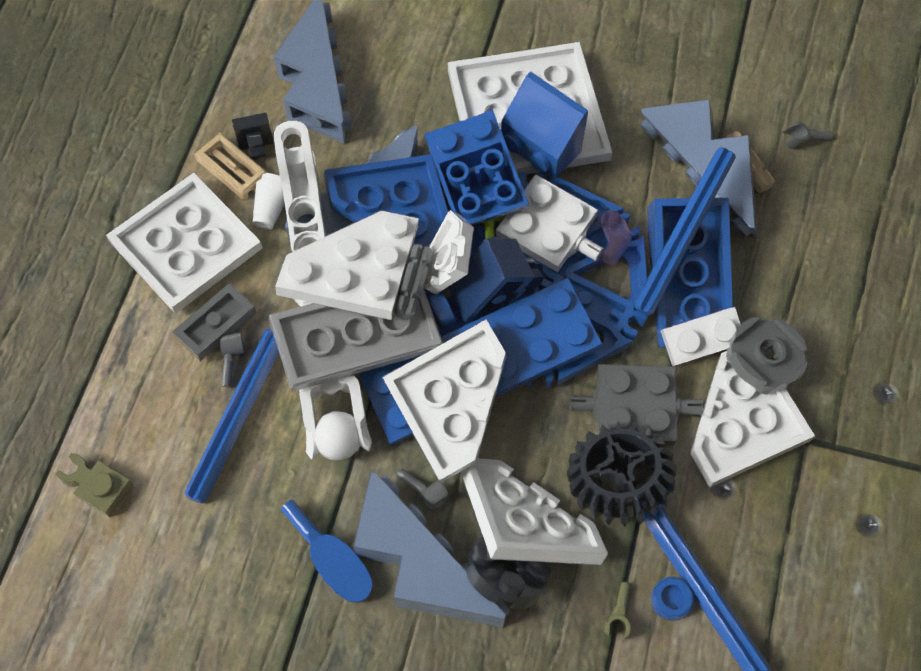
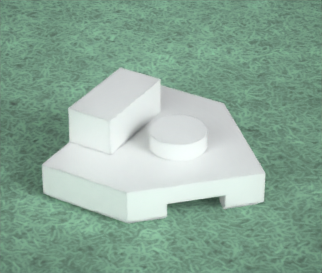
M451 210L447 213L429 246L433 254L428 267L424 289L434 294H438L468 273L474 227L461 215Z

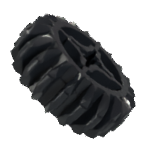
M619 421L616 423L615 429L608 430L602 424L599 429L600 434L598 435L588 431L586 442L577 441L575 446L576 453L570 454L567 470L570 493L573 498H577L578 506L581 510L589 508V513L593 520L604 514V520L608 526L614 518H620L624 527H626L631 517H635L642 524L645 519V512L656 517L659 512V505L667 506L670 500L669 493H673V490H675L674 478L677 475L676 465L673 462V453L670 448H665L662 436L653 438L650 428L638 432L635 422L629 429H623ZM606 459L605 462H603V463L597 465V464L600 463L602 460ZM652 475L650 480L645 485H643L639 489H636V486L638 484L646 481V477Z

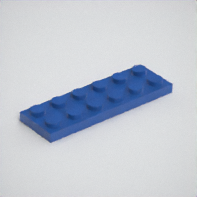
M568 278L441 336L442 342L445 343L487 320L506 352V360L495 398L602 348V343ZM420 356L371 369L360 374V378L391 446L415 435L383 377Z

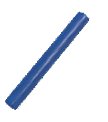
M720 147L714 153L634 303V308L639 312L649 316L654 313L736 159V155L732 151Z
M267 329L264 332L185 489L187 498L196 503L203 504L207 501L279 354L272 329Z
M659 505V512L656 517L645 512V519L643 521L681 578L691 587L694 598L742 670L771 671V667L662 505Z

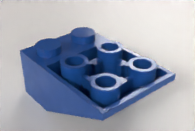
M493 110L424 134L451 211L461 215L472 226L529 206Z

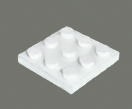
M192 173L106 235L115 249L175 314L263 249L261 241L195 173Z

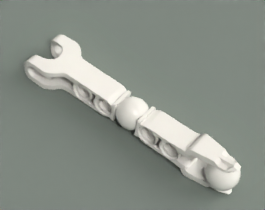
M287 121L276 127L274 142L293 252L326 237L317 164L307 127L298 121ZM290 134H297L301 137L302 145L301 147L287 149L283 145L284 140ZM311 214L314 216L308 223L297 222L302 215ZM294 299L299 306L312 304L311 302ZM350 375L299 390L304 426L306 428V453L312 461L319 453L330 460H344L357 452L360 446L367 451L370 450L372 441L366 423L362 390L355 376ZM339 390L351 394L354 417L345 412L333 411L322 416L318 421L316 420L315 398L322 396L323 393L333 395Z

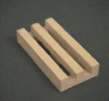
M221 133L195 153L196 160L243 201L249 197L248 193L251 190L253 192L256 191V182L261 180L262 175L268 173ZM221 146L253 173L254 176L250 178L234 162L217 150L216 147ZM210 154L214 159H216L220 164H222L227 170H229L244 184L241 185L236 179H234L230 174H228L223 168H221L207 155Z

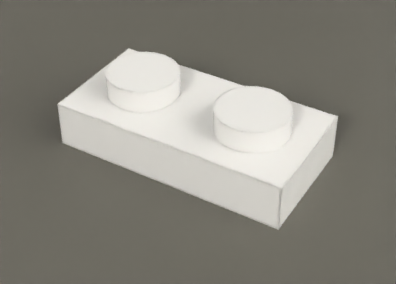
M735 307L660 331L671 364L675 366L728 349L732 336L741 324Z

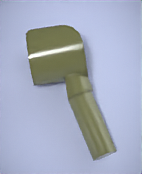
M621 582L613 616L608 618L604 624V632L608 636L611 622L614 620L620 621L624 626L622 640L629 635L631 629L630 623L626 618V607L631 584L627 582Z

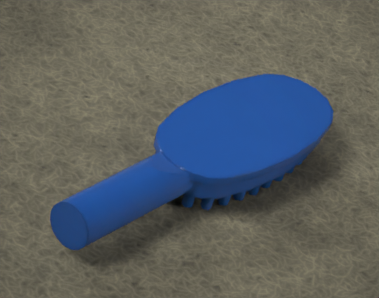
M294 500L285 503L281 511L310 544V557L316 570L327 585L346 601L359 603L366 600L371 594L373 587L372 579L357 554L337 537L323 535Z

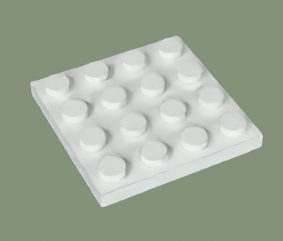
M580 42L448 62V74L460 121L493 110L501 130L502 118L526 75L531 71L588 110L582 151L568 167L611 161V146ZM509 151L518 176H520L521 172L526 174L539 172L527 159L518 153Z

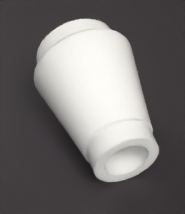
M266 173L262 175L261 180L256 182L252 224L262 229L271 230L285 202L280 176Z

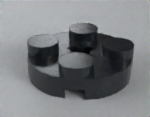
M484 537L476 540L466 559L469 562L466 569L467 577L476 591L495 604H498L500 599L512 602L513 604L510 607L512 609H525L534 605L545 590L547 580L551 575V569L545 562L491 559ZM500 567L505 568L508 571L504 572Z

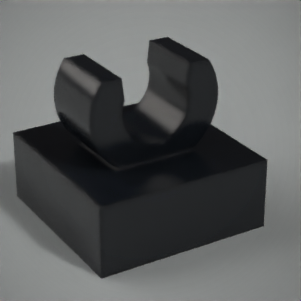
M267 112L232 119L239 149H250L252 159L266 156L264 145L274 144Z

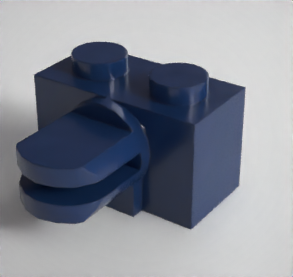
M491 237L482 241L477 251L470 257L467 275L448 287L464 322H470L514 303L522 294L536 289L542 283L543 276L540 270L537 269L535 259L525 258L517 239Z

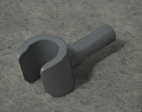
M796 122L783 131L784 134H789L792 137L791 140L785 143L790 149H794L806 140H831L833 137L832 132L809 130L802 122Z
M240 333L225 335L220 340L224 363L222 387H231L234 364L233 356L245 354L244 343Z
M404 469L399 470L397 473L398 478L420 494L423 502L430 510H436L449 501L447 497L448 492L440 481L437 480L429 487H426L423 482Z

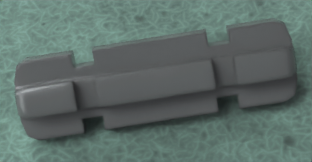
M416 244L412 248L400 296L395 308V314L399 317L413 319L416 315L419 305L418 300H420L433 254L430 247Z

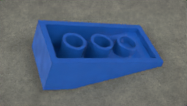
M690 198L654 199L647 207L651 271ZM714 198L655 309L658 347H666L660 330L733 307L729 198Z

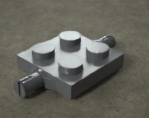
M598 364L597 387L594 395L571 394L570 411H593L597 423V435L600 434L599 429L602 424L608 430L615 429V425L619 421L623 429H629L635 422L638 432L650 428L653 438L662 436L665 445H675L677 442V419L679 414L701 416L703 412L702 399H679V394L676 390L675 367Z

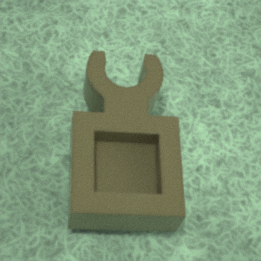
M71 453L69 458L78 465L76 472L67 475L58 470L56 476L67 486H78L73 493L78 499L110 517L134 484L130 479L100 461H97L90 470L89 465L80 455Z

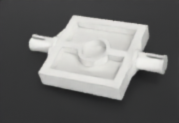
M538 175L534 176L524 190L529 206L508 213L496 229L497 237L500 239H517L522 252L556 272L560 270L567 258L577 251H580L596 262L604 250L603 247L586 238L587 230L597 217L598 210Z

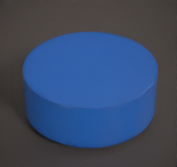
M442 291L438 294L427 293L430 308L439 325L444 328L456 322Z
M667 577L660 580L651 593L653 610L659 617L668 621H677L684 618L694 604V594L687 582L677 577Z

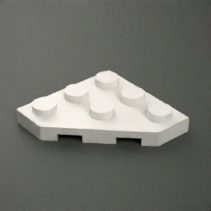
M380 211L287 254L275 286L276 295L392 320L417 233L419 218Z
M487 320L383 377L441 483L477 462L505 364L506 352Z
M727 351L721 353L690 452L709 488L802 446L815 437L786 389L774 391L772 394L767 395L758 392L755 387L746 383L736 373L733 366L727 361Z
M477 458L475 464L461 471L491 559L602 565L608 553L595 523L582 514L576 519L558 507L561 500L535 483L529 487L511 474L514 469L501 460Z

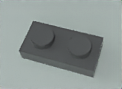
M229 283L173 331V334L201 362L220 345V340L223 336L233 334L257 312L255 306Z

